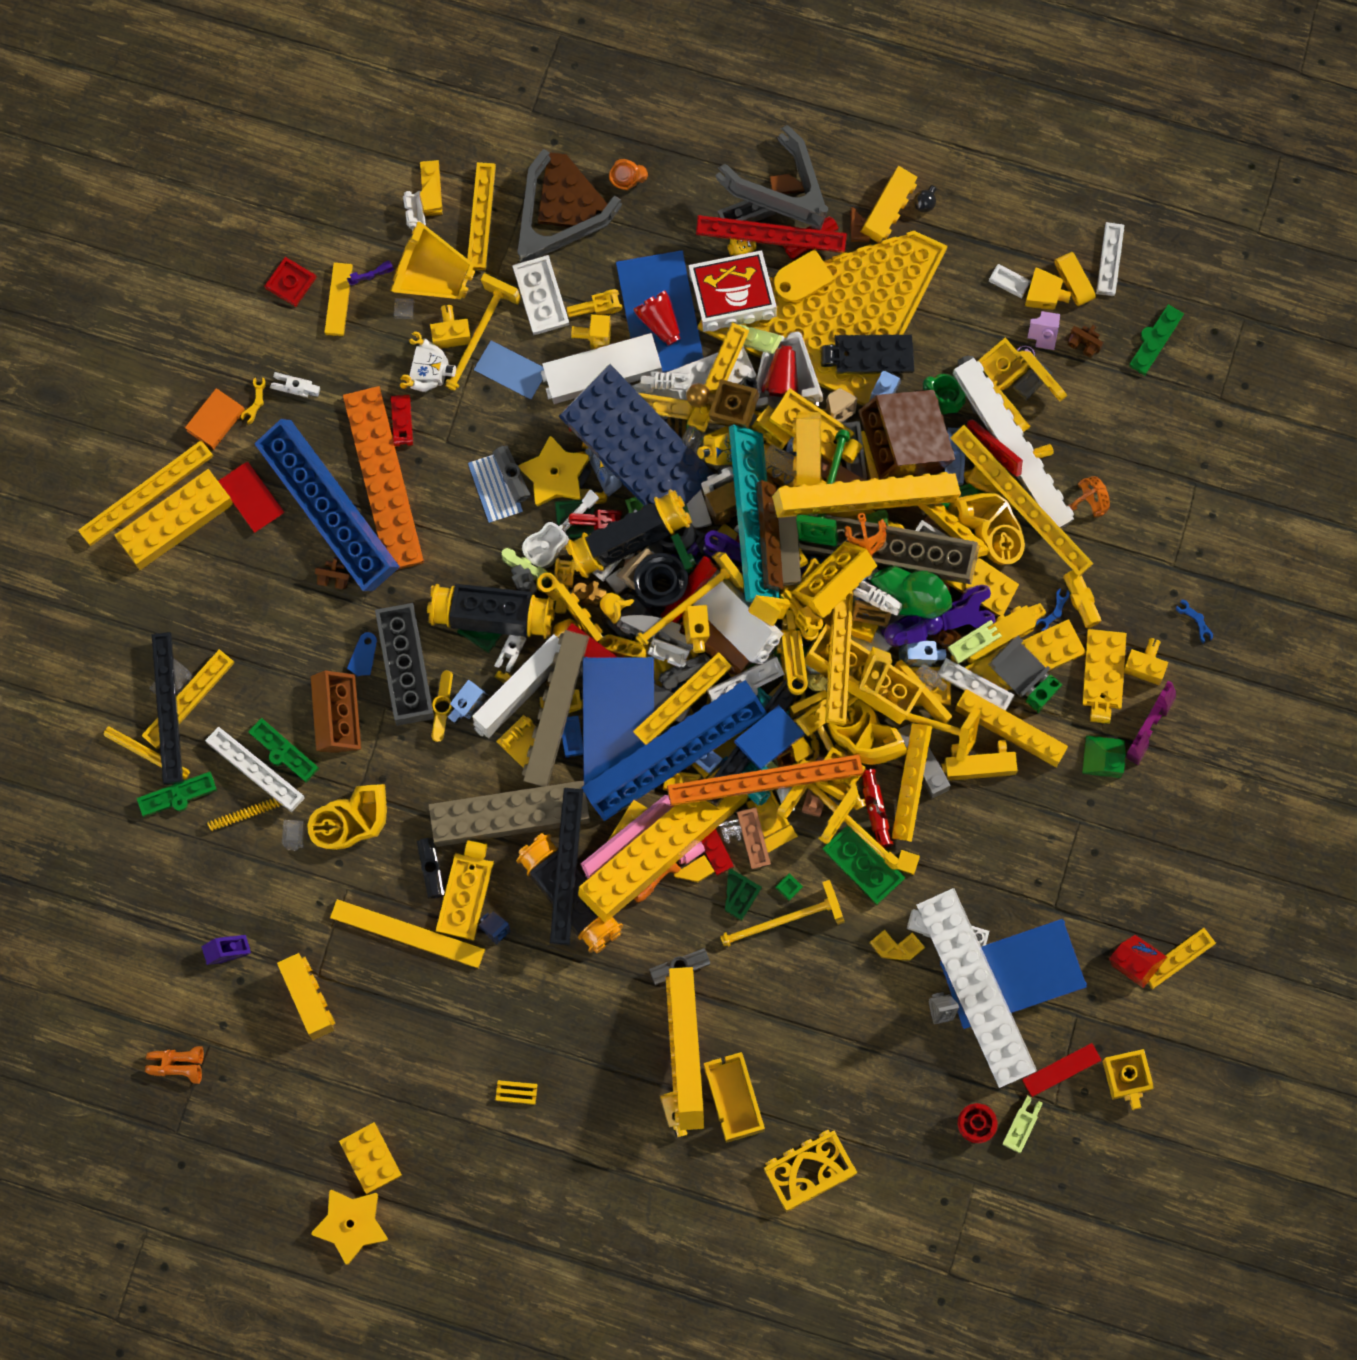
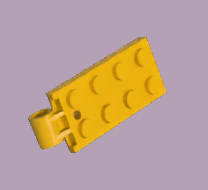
M789 388L768 420L792 437H796V433H793V419L797 418L798 412H821V457L832 463L836 449L834 441H838L835 438L836 433L841 429L849 432L850 438H852L854 432ZM849 439L848 442H845L841 458L848 463H853L863 446L857 440Z
M979 557L976 561L971 585L941 579L961 593L973 586L981 584L989 586L991 596L983 601L980 606L997 617L1004 615L1019 586L1018 583Z
M1088 629L1082 705L1092 706L1090 722L1110 724L1111 708H1122L1127 633Z
M468 840L464 855L455 853L436 932L475 940L494 861L484 860L487 844ZM470 866H474V867H475L473 870H470V869H469Z

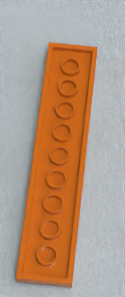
M380 386L345 394L343 398L378 538L400 566L397 570L423 564L424 560Z

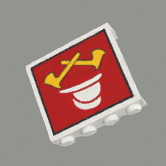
M762 250L689 265V276L693 282L702 318L703 332L716 331L725 327L729 328L732 322L737 325L751 324L755 321L770 320L777 317V306Z

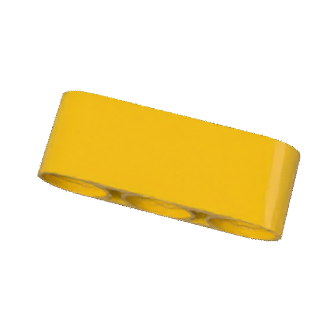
M1073 252L1054 260L1055 266L1068 291L1072 292L1071 297L1077 306L1096 299L1095 292Z
M605 635L599 641V644L617 657H650L644 646L642 647L639 642L614 635Z

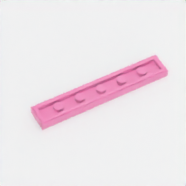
M664 795L581 863L588 879L674 807L670 805L668 795Z

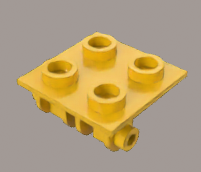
M525 715L496 741L523 768L525 764L528 765L530 757H527L530 745H534L535 739L532 736L536 727L533 721Z

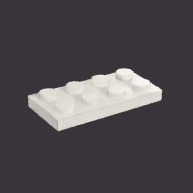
M549 256L512 265L533 335L568 326L569 320Z

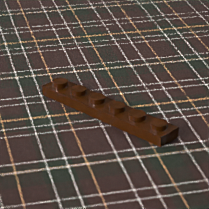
M760 480L756 485L763 585L765 588L779 592L784 588L779 520L772 498L776 492V485Z

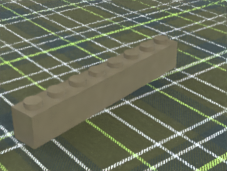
M565 630L564 634H560L558 644L561 645L560 650L555 653L553 663L556 665L554 671H550L548 682H551L549 690L546 689L543 695L545 705L544 708L539 710L537 719L540 720L538 727H535L532 736L535 739L534 745L529 747L527 757H530L529 763L524 765L522 772L526 782L543 787L549 786L590 636Z

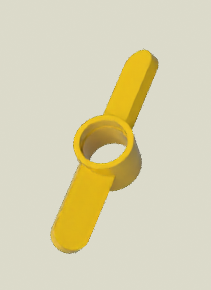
M448 670L441 674L438 697L432 703L435 716L431 737L435 742L443 740L446 719L453 710V707L450 705L451 700L449 699L453 674ZM441 701L449 703V709L445 712H438L435 708Z

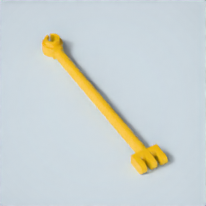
M811 783L808 789L835 812L838 805L814 783ZM847 815L844 822L872 847L891 869L896 870L898 868V858L891 852L888 853Z

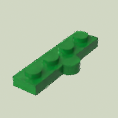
M1168 304L1154 327H1146L1142 330L1141 339L1143 344L1129 367L1145 376L1183 318L1184 313Z
M263 718L248 731L251 736L270 751L269 760L273 765H286L305 783L319 770L311 760Z
M211 772L183 781L184 783L174 784L136 798L142 816L147 817L172 807L176 811L182 812L188 808V801L216 792L217 788Z

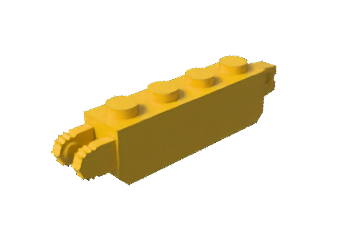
M1041 603L1031 607L1026 605L1021 608V606H1018L1011 610L1010 615L1006 617L1002 615L995 619V623L988 627V629L990 630L996 626L998 630L992 633V635L995 636L1000 633L1002 637L966 659L968 663H975L996 653L1016 636L1022 638L1033 632L1036 622L1046 614ZM951 654V657H950V658H951V661H953V662H955L956 664H958V663L956 662V660L954 659V657L952 656V654Z

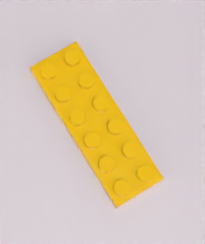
M1069 619L1024 639L1022 642L1044 667L1049 666L1051 668L1049 671L1086 654ZM1000 651L965 667L1006 691L1012 689L988 665Z

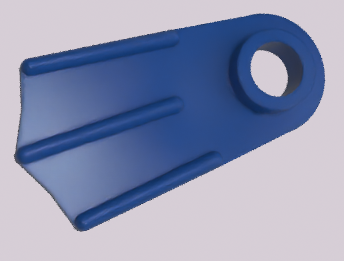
M366 632L360 636L347 667L357 677L371 675L377 643L374 634ZM367 638L372 640L369 645L365 644Z

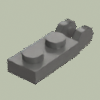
M704 653L686 661L685 667L681 666L679 668L674 666L660 674L658 680L666 689L674 688L678 683L689 680L711 659Z

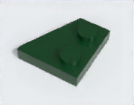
M679 534L671 536L683 566L690 576L697 563L692 554H688Z
M729 868L725 912L742 922L762 887Z

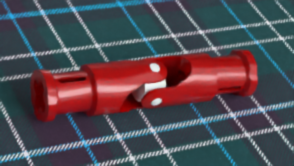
M865 770L863 775H861L864 786L862 790L872 831L875 833L877 842L883 848L893 846V841L890 840L888 832L890 828L881 790L875 778L876 770Z

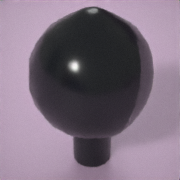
M931 185L928 190H921L915 195L914 206L918 211L927 213L933 210L936 205L934 193L937 189L935 186Z

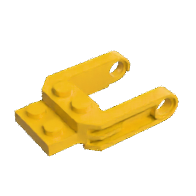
M1006 337L978 360L982 364L984 372L993 382L995 393L1001 395L1005 409L1011 411L1014 423L1021 427L1023 433L1031 426L1003 394L1002 390L1007 389L1031 368L1059 402L1067 397L1065 391L1030 351H1017Z
M788 610L781 622L782 630L780 631L784 634L776 645L777 653H780L782 670L784 672L783 680L787 678L789 691L794 695H801V699L795 701L792 704L793 706L805 700L808 681L800 630L796 631L794 614L791 610ZM797 680L803 684V687L795 689L792 686V682Z
M832 747L824 760L847 757V755ZM861 776L814 783L818 788L831 796L842 800L829 819L828 826L822 836L818 838L825 844L831 841L857 802L858 790L856 783ZM810 784L793 786L781 803L777 814L786 819Z

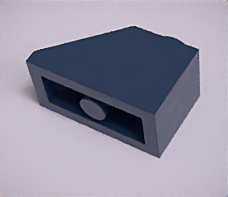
M494 911L491 914H485L480 920V929L496 945L510 932L509 924Z

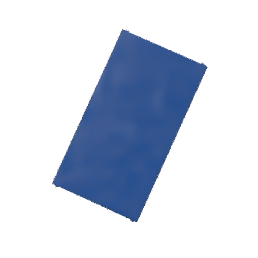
M683 250L616 262L630 339L652 333L663 373L703 359ZM665 290L670 297L681 338L667 346L666 342L663 343L637 317L633 310L641 304L645 306L644 301L653 296L656 299V295Z
M654 657L583 658L584 785L588 781L600 776L605 770L618 764L622 759L635 753L637 749L646 746L633 731L654 712Z
M1063 919L981 947L1011 1013L1087 987ZM940 961L952 998L959 1005L957 1012L963 1029L971 1027L942 961Z

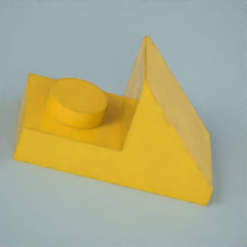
M756 595L748 611L768 625L774 626L777 619L783 620L791 603L788 599Z

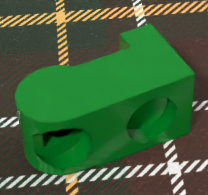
M1050 674L1028 696L1026 703L1039 713L1063 684Z

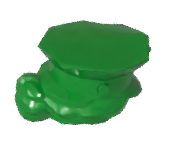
M938 374L935 378L928 376L923 381L924 391H935L941 414L957 413L965 404L966 394L954 376Z

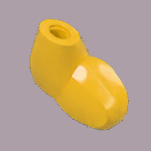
M979 493L959 497L955 502H950L948 511L956 516L965 527L975 531V536L981 539L990 549L987 553V557L1000 565H1010L1021 558L1025 547L1024 535L1021 525L1014 516L1007 499L996 493Z
M860 699L847 708L846 724L844 726L827 723L834 741L847 750L850 756L860 755L862 764H881L907 754L906 746L898 730L895 727L880 724L877 714Z
M385 784L356 786L350 799H337L316 809L310 816L307 824L311 841L322 848L340 850L350 848L362 840L377 837L386 823Z

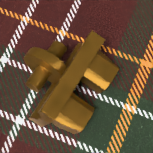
M593 581L589 585L585 583L576 584L573 588V593L579 600H583L580 602V606L586 607L589 604L598 606L607 590L598 588L599 583Z

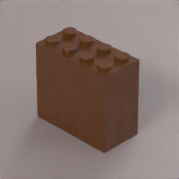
M934 390L876 395L858 410L879 480L888 477L903 478L907 475H913V477L923 474L937 475L955 460L949 434L946 430L944 418Z

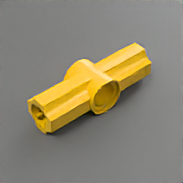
M1073 570L1069 571L1063 578L1071 593V602L1074 608L1078 610L1086 628L1096 626L1102 620L1094 605V596L1090 588L1086 586L1082 575L1079 577Z

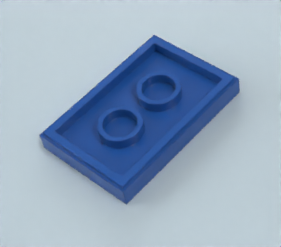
M778 705L739 736L734 743L759 770H762L802 738L805 733Z

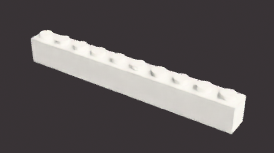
M972 358L955 368L953 371L954 377L988 432L1023 460L1022 474L1017 476L1025 491L1060 528L1071 523L1074 520L1072 509L1069 506L1066 507L1063 502L1064 497L1062 493L1054 488L1052 477L1045 473L1042 461L1033 454L1034 449L1032 445L1023 438L1024 433L1019 425L1016 426L1013 422L1014 417L1011 411L1005 409L1003 398L999 393H995L993 389L994 384L989 377L986 378L984 375L982 364Z

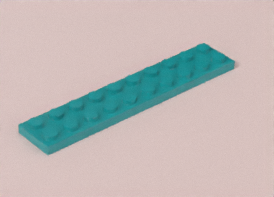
M733 424L729 427L745 601L752 603L756 595L779 598L778 591L765 588L763 585L756 483L760 480L767 482L763 433Z

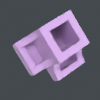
M1041 311L1039 318L1031 319L1028 338L1036 340L1035 347L1054 350L1060 314Z

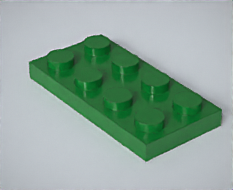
M848 825L822 849L876 906L905 880V877L897 869H891L884 862L885 860Z

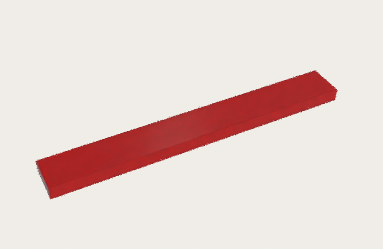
M701 215L697 217L696 235L839 253L845 252L847 233Z

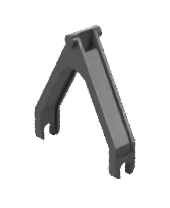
M788 125L780 128L788 135V138L783 133L777 138L794 156L805 196L790 197L740 178L726 164L718 167L725 177L719 172L716 174L717 181L733 196L812 225L815 230H821L828 207L824 203L805 141Z
M543 149L528 169L517 250L520 263L542 257L605 228L622 206V203H620L621 199L614 196L601 214L553 236L537 234L531 227L538 176L551 159L549 156L550 152Z

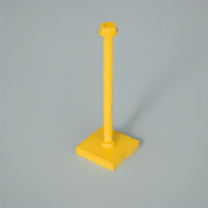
M485 273L481 278L484 289L491 292L494 296L456 368L455 376L451 377L450 380H446L445 386L453 391L459 388L457 382L500 299L504 298L516 305L521 300L517 288Z
M716 552L712 556L721 568V573L645 633H638V636L635 638L642 647L648 645L649 642L647 640L683 613L687 606L693 605L724 579H729L738 588H744L742 574L726 553Z
M826 690L789 708L790 718L792 719L804 712H808L826 699ZM822 726L817 731L829 753L831 748L835 747L824 726ZM859 794L858 800L853 806L855 810L866 806L865 799L861 800Z
M973 708L961 728L909 713L905 720L929 725L934 729L958 735L960 740L956 759L964 761L976 742L981 710Z
M831 881L822 882L828 897L824 899V902L727 935V932L723 933L724 935L720 936L723 946L730 947L731 942L825 909L828 911L832 910L838 925L845 923Z

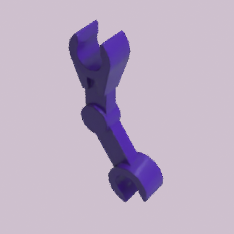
M389 260L382 263L374 271L359 275L357 272L351 273V278H347L350 285H355L361 280H371L379 274L390 273L394 268Z

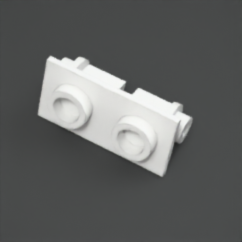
M407 191L404 192L403 196L404 206L406 209H409L406 211V223L412 231L418 221L426 226L419 197L421 191L414 194Z
M653 638L647 652L648 655H651L650 657L662 661L667 659V663L680 668L681 666L685 667L690 651Z

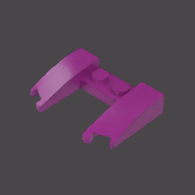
M1167 681L1125 758L1139 765L1148 749L1149 738L1153 732L1150 730L1152 724L1157 725L1162 716L1161 714L1164 716L1168 714L1176 699V690L1172 682Z

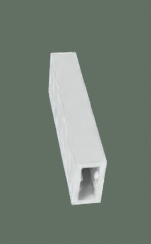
M652 333L543 363L544 370L541 371L543 382L547 381L549 386L545 388L548 399L552 398L553 403L557 404L576 398L609 364L628 383L641 380V376H651V372H662Z
M717 569L713 576L710 578V580H712L721 572ZM724 579L693 605H707L708 620L750 662L763 664L784 633L775 625L770 626L749 613L748 609L752 603L745 601V595L729 580Z
M554 634L472 716L474 729L480 736L483 737L485 735L489 739L548 679L550 671H554L556 665L553 663L554 655L556 652H559L561 646L558 644L559 638Z

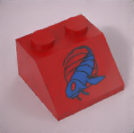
M1134 935L1122 942L1109 959L1112 967L1144 988L1167 959V956Z

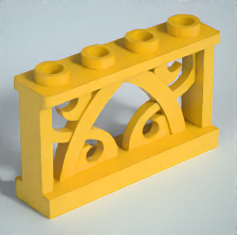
M826 1130L818 1135L819 1139L813 1142L809 1139L801 1144L802 1148L796 1151L790 1149L783 1153V1158L779 1160L773 1158L765 1163L766 1167L763 1170L786 1213L857 1175V1171L835 1131L830 1132ZM827 1142L835 1146V1154L830 1159L827 1157L830 1149L827 1151L821 1149L822 1145ZM816 1147V1153L807 1152L810 1149ZM839 1153L848 1168L845 1171L834 1162ZM796 1157L792 1166L786 1163ZM803 1159L815 1160L824 1164L818 1173L819 1184L817 1186L809 1179H796ZM827 1166L830 1167L827 1170L831 1173L829 1178L823 1176V1171ZM784 1167L786 1173L780 1175L789 1177V1181L782 1182L775 1178L776 1169ZM796 1183H806L807 1189L802 1191L800 1189L801 1185L796 1186ZM789 1185L790 1200L787 1201L779 1186Z

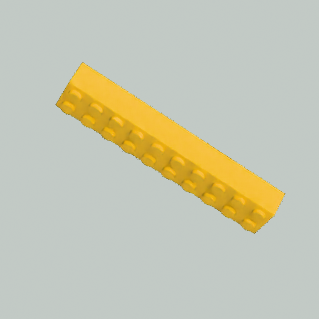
M717 769L707 779L713 778L719 769ZM748 794L725 797L718 807L707 801L675 805L579 886L578 896L606 923L747 802Z

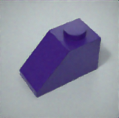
M246 935L215 938L201 946L207 965L224 963L251 953Z

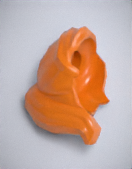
M627 159L617 160L609 172L611 184L625 191L636 186L638 182H645L648 177V172L643 165H636Z

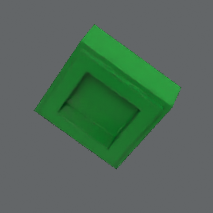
M789 873L775 888L790 901L803 886Z

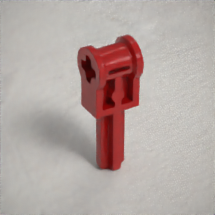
M597 510L594 515L571 513L569 514L568 521L571 525L594 526L595 530H601L607 527L610 522L621 520L622 511Z

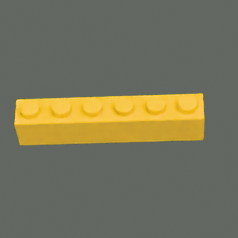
M967 689L965 690L956 705V712L968 718L973 708L981 710L979 725L1057 768L1068 748L1067 745Z

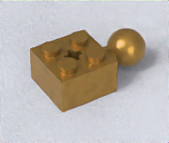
M720 379L716 394L710 393L706 385L695 383L688 388L686 398L693 407L700 408L706 404L712 405L709 412L712 421L729 426L735 424L749 429L759 393L755 388ZM735 402H737L738 405L732 408L731 405H734Z
M767 476V482L774 484L773 480ZM734 481L705 494V504L715 525L726 524L732 517L737 515Z

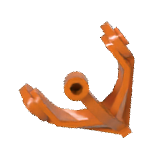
M1096 476L1081 480L1077 485L1082 489L1083 496L1067 506L1074 511L1079 503L1086 500L1091 505L1092 514L1095 518L1103 516L1110 507L1106 486ZM1094 493H1097V496H1098V501H1097V502L1095 501Z
M859 513L858 520L861 523L864 539L854 538L849 526H845V536L849 543L867 549L872 557L886 540V522H884V519L878 521L879 532L868 538L865 526L866 516L864 513Z

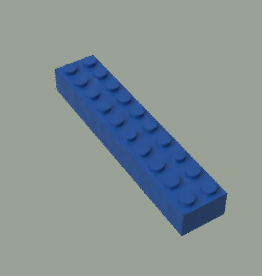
M280 419L254 443L363 591H374L400 568L291 420Z
M745 680L735 685L733 689L725 694H721L710 704L703 706L701 710L686 717L684 721L671 727L661 736L654 738L646 746L637 749L635 753L622 759L612 768L605 770L594 780L588 781L581 788L584 790L592 806L605 821L630 805L633 800H638L766 716L767 712Z

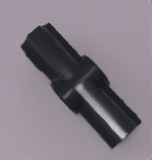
M421 839L417 841L427 896L428 899L440 898L445 896L434 839ZM429 864L436 866L433 872L426 871V867Z

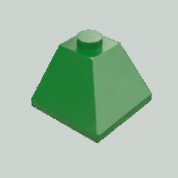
M1086 735L1082 774L1121 778L1124 774L1125 740Z

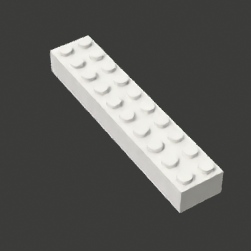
M950 889L917 904V908L999 1088L1036 1072L1037 1069L955 889Z

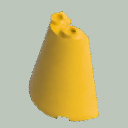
M418 221L412 231L413 235L405 246L393 278L394 284L391 285L390 291L451 299L465 298L468 288L465 287L468 280H472L475 270H472L474 264Z

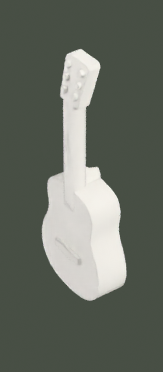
M589 490L582 500L583 503L573 513L583 514L587 508L590 509L599 500V497L592 490ZM568 518L560 526L553 522H548L542 530L525 539L522 551L532 564L546 569L555 563L560 550L569 540L565 533L571 526Z

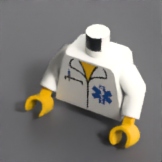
M413 332L412 335L417 337V341L409 339V342L412 345L418 343L419 346H416L410 376L403 375L400 378L407 383H401L400 387L405 389L410 386L411 389L426 392L443 385L445 376L454 377L456 366L448 365V359L439 347L425 338L421 339L422 337L419 332Z

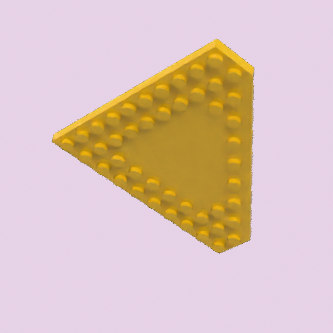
M911 231L900 237H892L875 245L864 246L850 253L833 256L831 259L823 262L835 278V282L796 303L782 300L774 288L775 277H769L777 306V317L740 325L784 336V338H787L792 332H800L819 386L832 392L841 388L857 397V403L864 406L869 402L871 393L881 373L837 374V365L833 367L821 366L820 347L823 345L835 346V335H904L948 246L916 231ZM782 285L780 287V290L782 292H788L790 291V287L788 285ZM701 319L699 325L697 326V329L703 332V324ZM729 328L705 331V333L724 341ZM744 346L746 352L762 358V351Z

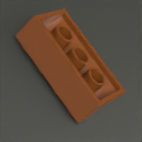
M326 670L312 675L311 689L316 751L336 753L361 750L355 675Z

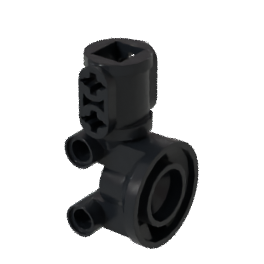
M666 553L652 554L643 559L634 573L635 590L632 589L629 595L625 593L621 596L624 600L633 599L634 602L631 606H626L621 610L620 618L630 615L662 618L660 615L666 606L679 601L686 592L689 576L683 563L678 558ZM666 579L670 583L669 589L665 592L656 591L653 586L657 580ZM604 613L602 614V622L612 635L631 641L636 639V635L623 632L617 626L618 622L613 624L609 617Z

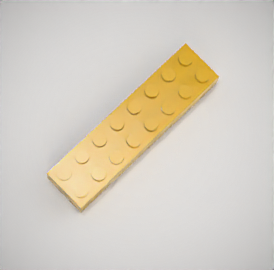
M693 967L670 968L669 976H666L675 1123H679L680 1130L704 1129Z

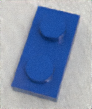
M578 716L567 717L562 735L565 758L584 755Z

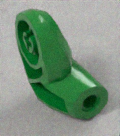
M889 566L875 572L868 578L871 585L886 592L887 595L890 594L895 600L902 603L899 615L934 619L952 608L951 595L946 585L937 575L926 570L910 573L897 566Z

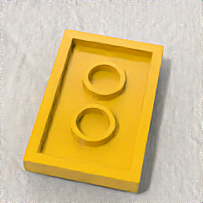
M375 1122L339 1141L366 1195L402 1176Z

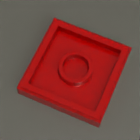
M285 257L264 287L297 307L317 276Z

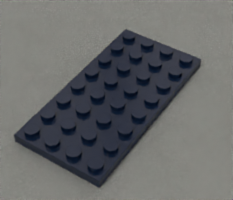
M611 364L607 365L559 415L563 422L643 505L655 504L654 497L660 498L668 494V490L671 489L672 491L675 490L678 496H681L686 506L702 489L701 483L707 481L708 476L715 474Z

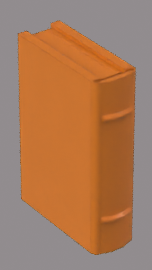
M216 388L185 428L188 433L199 441L202 440L205 445L214 450L235 422L240 419L239 417L245 409Z

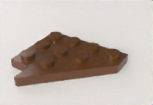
M550 152L549 156L551 159L545 169L538 224L572 227L595 217L596 213H602L608 204L567 154Z

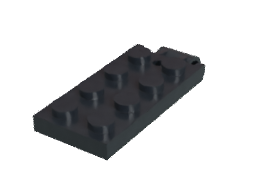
M835 335V346L823 345L820 347L821 366L833 367L837 365V374L882 373V371L888 373L914 372L912 335Z

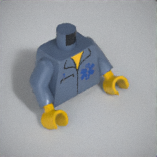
M589 448L585 451L576 452L589 456V461L603 488V492H595L599 497L595 504L606 503L607 496L617 491L622 486V482Z

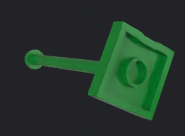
M841 429L836 433L835 438L838 441L826 484L835 482L845 442H848L850 439L849 432ZM798 514L796 523L799 540L837 546L836 520L826 519V514H818L817 517Z

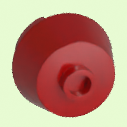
M980 1103L970 1104L959 1114L958 1129L966 1140L972 1143H984L990 1140L996 1133L998 1126L997 1117L988 1106Z

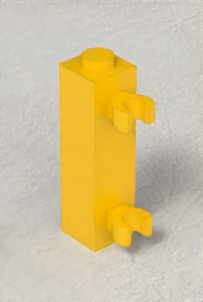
M1006 740L998 741V753L969 755L964 761L956 759L959 744H952V757H946L944 764H941V768L948 781L1010 776L1017 773L1016 753L1007 752Z

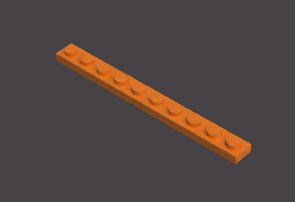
M853 755L672 784L667 786L670 805L675 806L863 775L860 755Z

